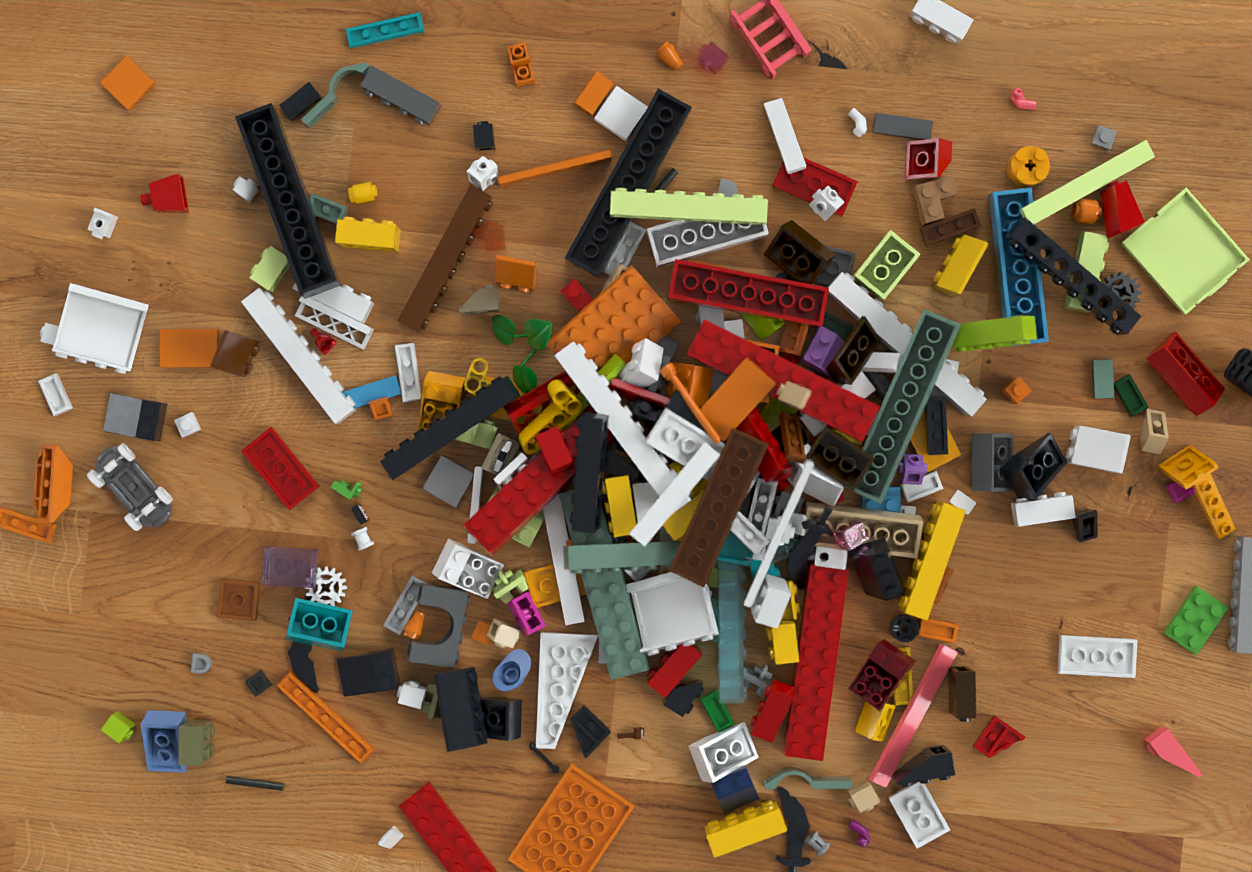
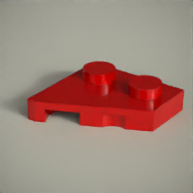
M993 715L972 746L988 758L997 755L999 751L1011 747L1010 745L1022 741L1026 737Z

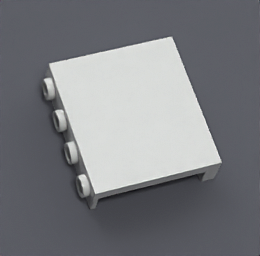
M70 283L52 351L56 352L55 356L67 359L69 355L76 357L75 361L87 364L88 360L95 362L94 366L106 369L107 366L115 368V372L126 374V371L130 372L149 305Z
M669 572L626 584L627 592L632 594L643 644V649H640L641 653H647L648 656L659 654L658 650L661 649L671 651L677 649V645L690 646L695 644L696 640L701 639L702 642L713 639V636L718 635L707 583L705 587H701Z

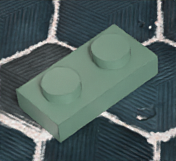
M311 194L310 202L316 216L336 224L337 219L343 220V217H346L348 207L316 194Z

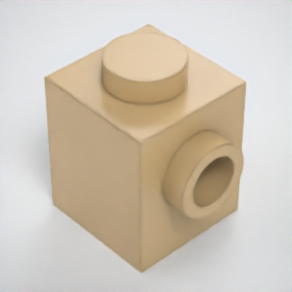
M494 618L486 636L495 642L496 646L513 648L519 639L520 630L512 624Z
M869 781L849 791L851 797L848 800L853 809L857 808L860 813L872 810L874 808L873 805L880 802Z

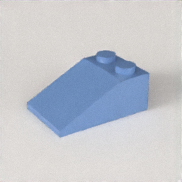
M147 711L141 722V730L148 771L186 772L187 765H179V726L187 721L186 712Z

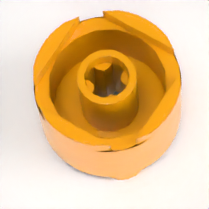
M1035 146L1021 148L1010 157L1006 164L1007 177L1014 185L1020 188H1030L1046 178L1050 169L1047 153ZM1026 164L1030 166V170L1027 167H1025Z

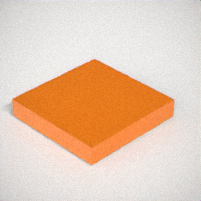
M127 55L100 82L129 111L156 84Z

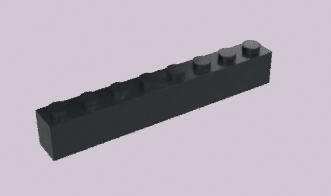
M508 375L504 378L498 376L491 381L492 386L487 389L484 386L475 392L477 396L473 399L467 397L460 402L461 407L456 410L453 407L445 412V418L442 420L436 418L429 423L430 428L427 430L422 428L414 433V439L410 441L407 438L398 444L400 446L399 449L394 451L392 448L383 454L385 458L380 463L391 479L395 480L518 397L520 393Z

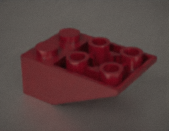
M883 639L877 643L848 689L878 711H881L906 678L916 661L889 641Z

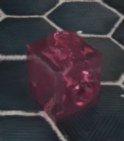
M712 41L709 45L704 44L698 52L700 54L698 58L700 61L699 65L704 70H710L715 75L729 58Z

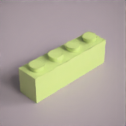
M1085 231L1080 233L1075 260L1097 279H1099L1100 272L1103 271L1105 266L1103 257L1109 247L1107 237ZM1071 274L1070 281L1072 283L1074 282L1073 274ZM1087 286L1084 287V293L1086 295H1088L1089 289ZM1067 294L1064 308L1084 313L1092 312L1091 310L1084 309L1078 299H1074Z

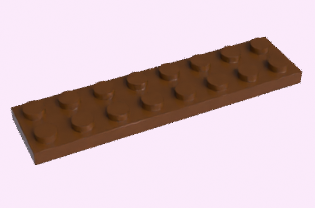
M732 428L668 571L701 587H705L769 446L768 443Z

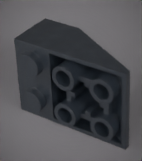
M945 745L925 748L896 770L892 778L901 787L912 786L914 782L926 784L932 782V779L937 778L939 780H948L951 778L950 776H955L952 752Z

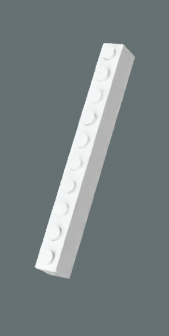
M841 272L828 286V295L857 321L862 316H866L881 342L894 353H901L903 356L913 335L911 333L912 329L905 323L902 325L897 321L898 317L893 312H887L883 308L884 305L877 298L872 299L865 287L855 284V279L850 274ZM947 361L944 363L934 388L944 395L965 416L972 417L987 400L983 396L984 392L978 387H972L969 384L970 380L963 374L959 375L955 372L956 368Z
M573 341L557 353L555 357L598 414L609 415V430L660 497L676 478L677 473L674 469L670 471L665 464L668 461L662 453L658 455L654 447L645 442L646 438L642 434L645 430L639 422L634 423L630 417L633 414L627 406L624 408L619 403L621 398L616 391L611 392L607 385L610 383L603 374L599 376L595 371L598 367L593 360H587L583 355L586 351L580 343L576 345ZM691 492L688 493L674 512L691 500L689 497Z

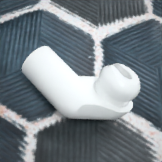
M853 108L848 116L856 124V128L853 130L854 135L861 137L867 131L866 119Z

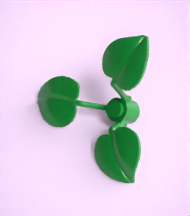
M495 315L492 317L494 334L499 342L504 345H510L513 343V338L528 337L529 345L534 347V350L525 358L521 366H514L512 373L516 386L526 394L537 387L538 381L535 372L530 367H525V365L537 350H543L548 345L551 338L552 322L531 318L525 323V334H515L516 327L509 318Z

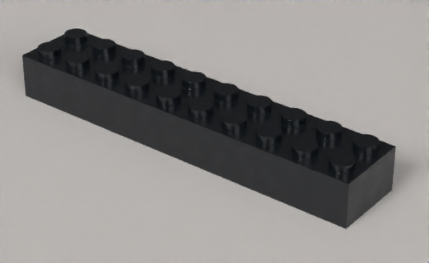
M659 88L657 89L566 254L565 260L598 279L600 278L632 218L610 217L611 191H615L616 188H625L627 192H635V189H645L648 191L691 113V106Z
M270 103L235 116L300 295L307 299L341 286L276 108Z

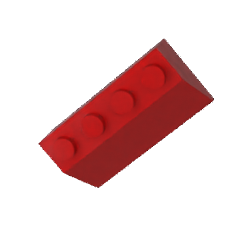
M1176 331L1154 348L1146 358L1150 366L1157 370L1163 381L1169 384L1175 395L1182 399L1187 409L1193 412L1196 417L1215 406L1225 390L1223 385Z
M755 407L736 429L769 444L758 468L766 483L789 478L792 474V466L789 460L785 459L778 441L773 437L768 425L763 421L758 409Z

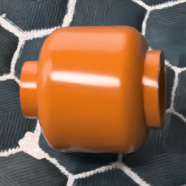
M1080 198L1077 202L1073 203L1071 208L1072 218H1074L1075 222L1081 224H1094L1102 214V208L1093 199Z

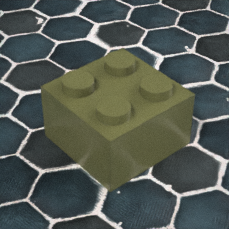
M189 719L179 726V765H203L214 756L215 746L212 744V737L215 734V726L212 725V720Z

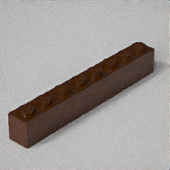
M472 185L469 186L398 319L399 322L418 332H421V330L425 331L430 322L428 317L431 313H435L439 305L437 303L439 297H443L448 289V286H446L448 280H452L457 272L455 269L457 263H461L466 255L464 252L465 248L474 241L475 236L473 234L476 228L480 229L484 222L482 217L485 211L489 212L493 205L491 195Z

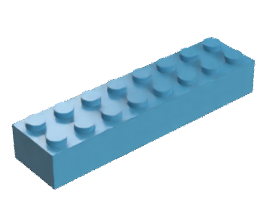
M1032 188L992 192L988 195L1001 316L1002 318L1035 316L1037 339L1030 340V343L1049 342L1041 271L1037 269L1038 265L1033 261L1026 260L1019 249L1012 248L1005 238L1017 220L1023 218L1019 210L1033 202ZM1026 237V244L1030 246L1031 240L1029 237Z

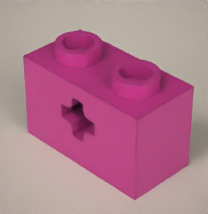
M529 592L507 603L524 637L546 626Z

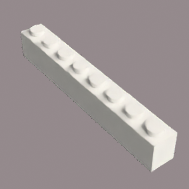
M258 288L241 301L333 422L335 424L341 423L356 411L353 407L356 403L349 395L345 397L342 393L344 390L343 386L338 380L334 381L332 379V372L326 365L322 366L319 362L321 358L316 351H311L308 348L309 342L303 335H298L295 331L297 329L296 325L284 317L286 313L279 304L277 306L272 301L274 299L273 295L267 289L264 291V289Z

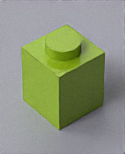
M117 711L110 716L101 731L120 744L132 737L135 732L133 728L136 724Z

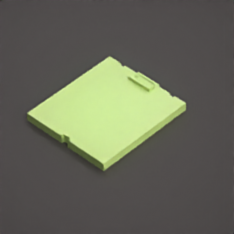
M1187 187L1156 212L1157 216L1155 218H1149L1121 242L1122 246L1183 315L1191 311L1196 306L1195 304H1199L1207 296L1209 297L1215 293L1237 271V268L1240 269L1250 260Z

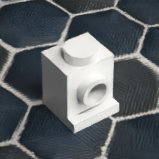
M94 208V214L87 230L92 231L91 235L103 239L104 236L110 238L118 217Z

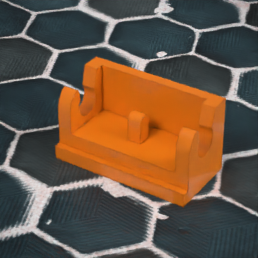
M594 72L573 102V105L586 114L593 115L614 83L600 72Z
M786 322L779 352L799 357L809 326Z

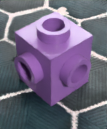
M904 454L902 462L898 467V473H901L902 484L922 485L924 475L927 473V463H924L923 455Z

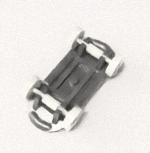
M122 443L120 446H112L103 450L97 458L96 471L91 470L87 473V477L98 488H101L103 485L109 488L129 511L124 519L135 531L140 530L142 525L146 527L161 526L170 518L172 513L171 502L173 499L163 487H158L135 460L136 456L133 451Z

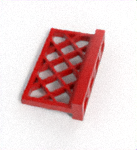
M566 371L503 406L518 436L528 426L530 418H536L539 415L533 413L535 407L543 406L542 413L550 405L551 396L547 387L551 381L561 380L569 388L575 385L576 395L580 392V389ZM588 405L581 414H583L590 406ZM522 415L526 416L524 424L517 423L515 420Z

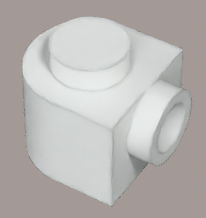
M238 177L234 182L233 191L248 202H251L259 192L257 189L258 184L250 178L246 181L242 177Z

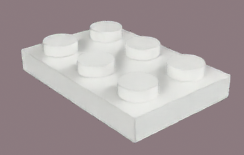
M914 782L912 786L905 787L888 796L917 849L950 831L925 784Z

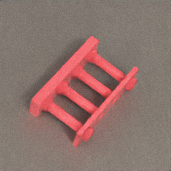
M761 0L740 15L735 10H732L730 13L729 21L734 29L738 28L762 64L761 69L767 77L770 76L771 79L776 77V68L797 54L805 58L812 51L779 0ZM764 7H770L773 12L772 16L748 31L743 21ZM780 23L784 28L783 32L759 47L754 37L773 24ZM785 39H791L794 43L793 48L770 63L764 53Z

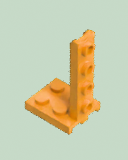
M1189 444L1158 465L1161 472L1187 490L1191 486L1193 487L1212 530L1218 539H1222L1236 529L1211 476V473L1218 469L1215 461Z

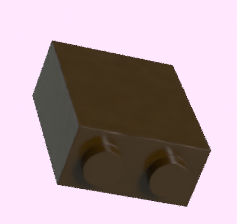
M953 666L949 668V713L956 719H959L960 722H970L971 719H976V672L968 666Z

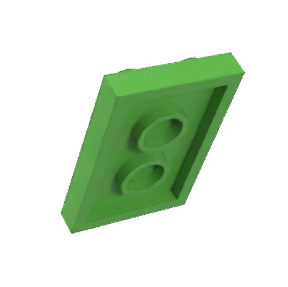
M1194 586L1163 631V634L1194 655H1197L1228 610V607L1198 586Z

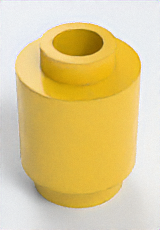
M372 182L355 184L348 188L351 203L356 202V204L375 201V196H378L377 187L372 185Z

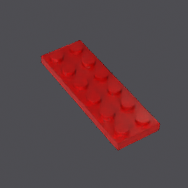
M430 781L398 805L448 872H498Z

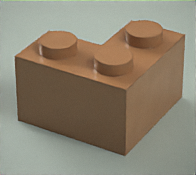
M953 175L916 185L912 188L922 226L945 218L940 201L952 198L958 194Z

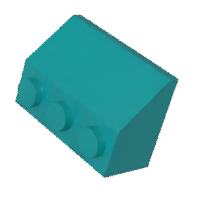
M295 598L285 640L342 652L345 647L353 610Z

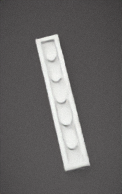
M704 442L629 534L643 546H646L720 454Z

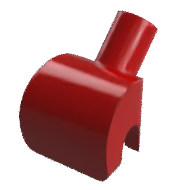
M316 328L310 331V334L315 338L316 346L324 356L337 344L335 339L326 333L320 334Z

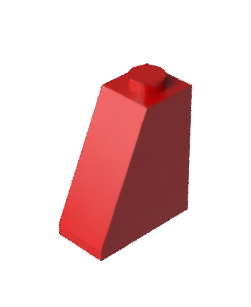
M1118 180L1107 185L1108 189L1101 191L1107 239L1145 223L1127 180L1121 183Z

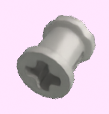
M816 830L804 842L816 851L818 857L824 854L830 846V843L825 842Z

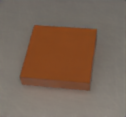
M220 579L217 617L256 621L260 582Z

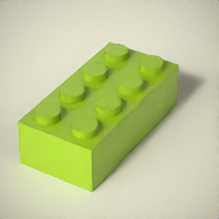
M1015 316L961 323L962 325L952 348H956V352H966L978 349H992L994 347L1031 344L1030 340L1037 339L1035 316Z

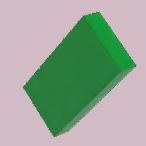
M717 689L700 697L717 732L735 724Z

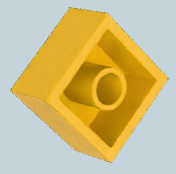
M788 619L781 620L778 628L765 627L766 637L771 643L768 646L770 659L776 665L799 662L795 623Z

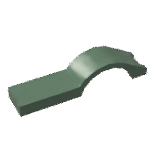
M367 62L343 67L338 70L330 80L329 94L301 120L311 128L338 103L336 88L339 82L351 74H359L365 77L370 69Z
M795 767L784 768L763 780L765 789H776L777 784L789 775L804 777L810 783L812 789H852L850 777H810L807 772Z

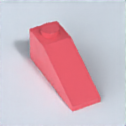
M1161 726L1144 739L1148 744L1146 748L1152 755H1157L1198 777L1202 776V773L1168 728Z

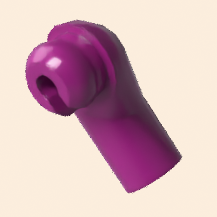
M853 819L848 827L858 833L860 837L857 841L858 845L866 847L867 843H870L871 840L868 830Z

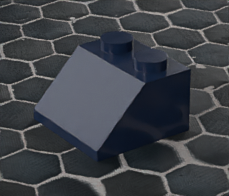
M746 765L711 783L724 814L760 799Z

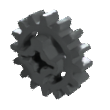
M1118 272V275L1112 273L1110 274L1111 278L1105 277L1106 283L1103 284L1122 300L1129 301L1127 304L1134 309L1136 307L1134 302H1140L1137 295L1142 294V292L1137 291V288L1141 287L1140 284H1135L1137 278L1130 279L1131 274L1128 273L1124 276L1123 272ZM1121 280L1118 282V285H1112L1114 281Z

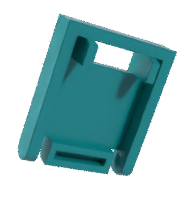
M730 531L717 561L751 566L752 561L744 558H753V552Z

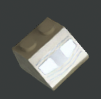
M498 433L481 468L498 475L514 458L521 454L523 448L520 447V442L502 433Z

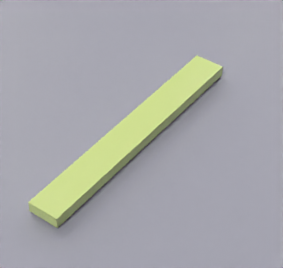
M1147 140L1021 208L1019 211L1023 218L1026 217L1035 224L1151 160L1155 156Z

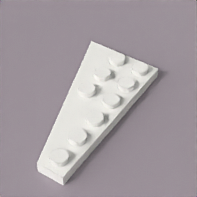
M541 632L536 748H556L598 634Z

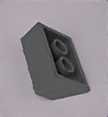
M972 433V491H1013L1001 469L1013 456V434Z

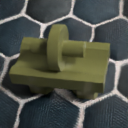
M431 683L427 685L426 694L433 696L432 702L424 701L421 711L428 714L427 718H441L436 684Z

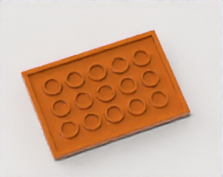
M631 265L549 340L547 347L556 355L573 341L576 345L580 343L586 351L583 355L587 360H593L598 367L595 370L598 373L615 353L626 364L629 363L632 358V348L636 343L646 338L657 344L660 339L670 333L681 321Z
M571 762L507 860L525 872H592L634 809L635 804Z

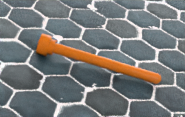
M672 363L665 365L659 371L664 379L672 382L712 441L719 443V435L676 376L677 369Z

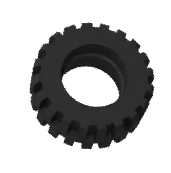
M1242 348L1238 350L1224 370V377L1251 397L1252 351Z

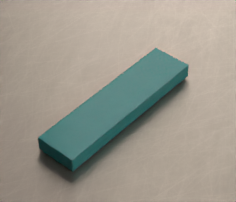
M420 12L345 29L350 49L425 32Z

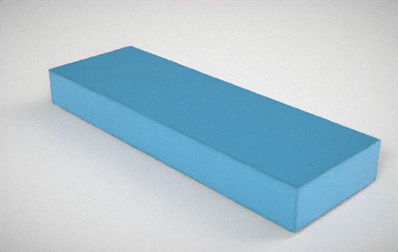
M397 376L342 392L345 397L349 395L356 403L353 406L354 408L368 405L369 401L386 396L391 398L402 394Z

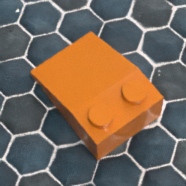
M496 255L495 282L499 284L500 288L510 289L512 286L518 287L520 292L529 293V290L534 291L538 267L535 262Z

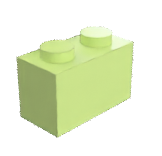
M270 246L269 249L266 248L261 254L262 259L259 264H255L252 268L250 279L273 292L290 266L286 255Z

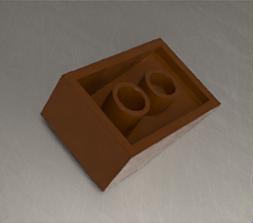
M224 330L210 367L240 377H246L252 371L253 364L251 363L253 357H256L259 353V342L238 333Z

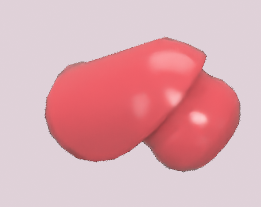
M1016 88L1013 90L1011 100L1018 109H1036L1037 102L1026 100L1022 89Z

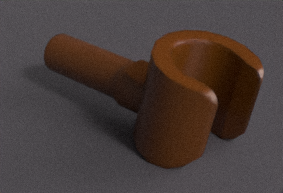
M634 727L633 733L617 734L618 739H641L644 736V728Z

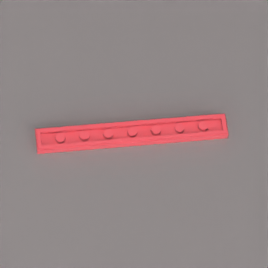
M940 643L869 777L872 782L884 787L888 785L958 652Z

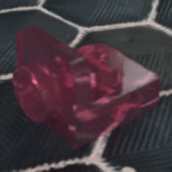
M860 521L855 522L843 531L837 530L834 532L837 545L846 550H852L869 539Z

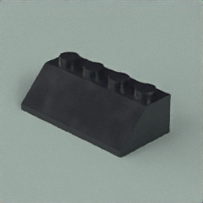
M475 667L434 674L447 752L487 744V732L485 730L484 713L480 701L481 695L478 689V677Z

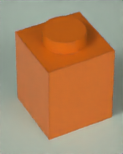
M1013 377L1000 389L1012 404H1018L1032 391L1020 377Z

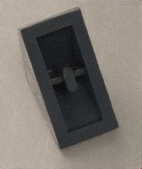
M1086 509L1076 512V518H1073L1072 522L1079 543L1097 538V511Z

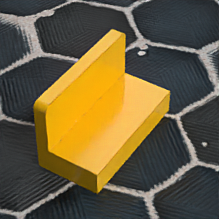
M865 701L855 732L871 740L883 742L896 706L886 703L883 709L878 711Z

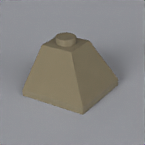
M494 285L483 286V289H478L459 308V313L462 315L501 312L499 289L495 288Z

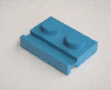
M889 487L881 504L861 496V508L901 513V487Z

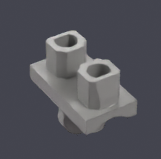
M764 664L760 668L755 665L753 669L745 665L740 686L749 689L753 683L758 686L756 694L765 698L763 696L764 690L767 685H771L773 680L771 678L773 674L767 671L769 666Z

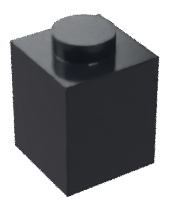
M488 121L477 122V125H473L476 151L496 150L493 124H489Z

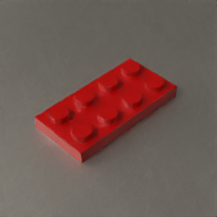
M804 158L806 169L787 174L784 162H782L772 187L811 203L814 200L812 196L819 189L823 191L829 186L844 201L833 214L840 217L843 216L858 181Z
M273 427L267 429L241 450L288 510H292L320 487Z

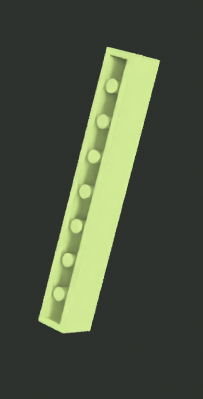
M616 188L615 191H611L610 217L765 225L767 223L768 199H763V196L760 195L744 198V195L741 194L724 197L722 193H713V196H705L703 192L685 195L686 192L674 191V194H666L664 190H655L654 193H647L645 189H635V192H627L625 188Z

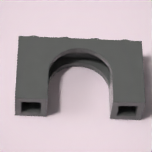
M420 583L417 602L421 605L445 609L450 617V628L442 639L435 642L409 639L406 659L409 662L454 668L455 663L459 659L458 644H461L463 639L461 629L462 625L466 623V614L464 613L466 606H469L470 595L464 589Z

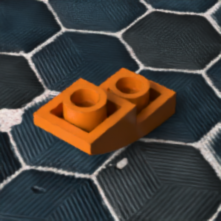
M526 42L507 46L516 86L521 87L535 83Z

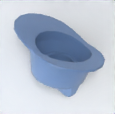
M521 649L511 651L494 670L492 678L495 687L500 691H510L521 686L531 667L529 654Z

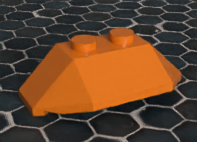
M43 444L35 464L33 504L38 522L53 523L70 505L73 465L59 446Z

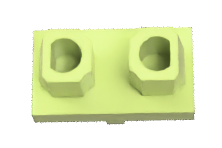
M521 569L514 574L511 570L506 573L499 570L498 574L500 577L495 580L497 586L492 590L497 599L500 598L505 604L514 598L510 592L511 589L516 587L519 593L528 589L524 573Z

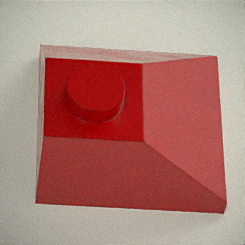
M941 138L907 141L905 180L940 177L952 161V141Z

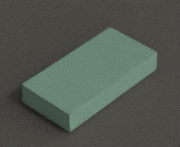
M1092 360L1093 399L1114 398L1113 360Z

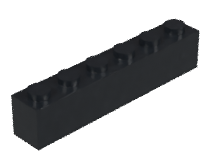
M586 412L577 421L579 436L576 439V448H578V452L574 460L576 474L573 477V486H575V491L571 498L573 512L570 515L571 530L594 534L600 529L609 415Z

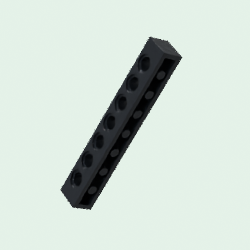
M1026 217L1018 219L1006 234L1005 238L1012 248L1019 249L1026 260L1033 261L1038 265L1037 269L1051 276L1053 283L1067 290L1066 293L1070 297L1078 299L1084 309L1091 310L1098 321L1106 323L1110 327L1109 330L1116 335L1128 334L1141 318L1139 313ZM1026 237H1029L1031 240L1030 246L1026 244ZM1041 249L1045 251V258H1042L1040 255ZM1056 261L1060 264L1059 270L1055 268ZM1070 274L1074 276L1073 283L1069 279ZM1085 286L1089 289L1088 295L1084 293ZM1100 298L1103 301L1102 307H1100L1098 304ZM1114 310L1117 312L1116 320L1113 318Z

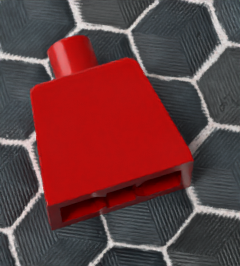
M174 174L149 183L150 193L140 195L142 205L152 204L153 210L156 212L189 213L184 177L180 174Z

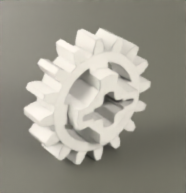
M328 566L325 567L324 571L320 567L317 568V574L312 571L311 575L313 578L306 579L310 583V585H305V589L310 590L306 593V596H312L310 600L312 602L316 600L317 603L326 605L330 603L331 606H335L334 601L340 603V596L345 597L346 595L342 590L347 589V586L343 585L346 578H340L342 572L336 574V568L329 571ZM327 574L331 575L332 577L330 579H324L321 575ZM314 581L318 585V590L315 593L313 590ZM333 581L329 587L330 591L325 590L321 592L322 583L328 584ZM337 581L339 583L338 593L334 590V584ZM322 596H329V597L332 598V599L324 600V599H321V597H322Z

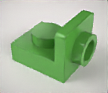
M336 480L331 485V488L352 500L354 497L358 498L361 494L363 483L358 481L353 489H350L351 485L348 482Z

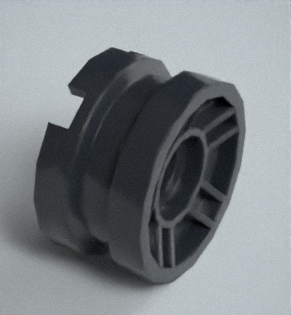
M905 614L895 616L890 623L892 636L901 642L914 640L919 632L917 622ZM902 625L908 626L905 632L901 631Z

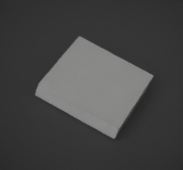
M441 455L422 489L456 508L474 478V473Z

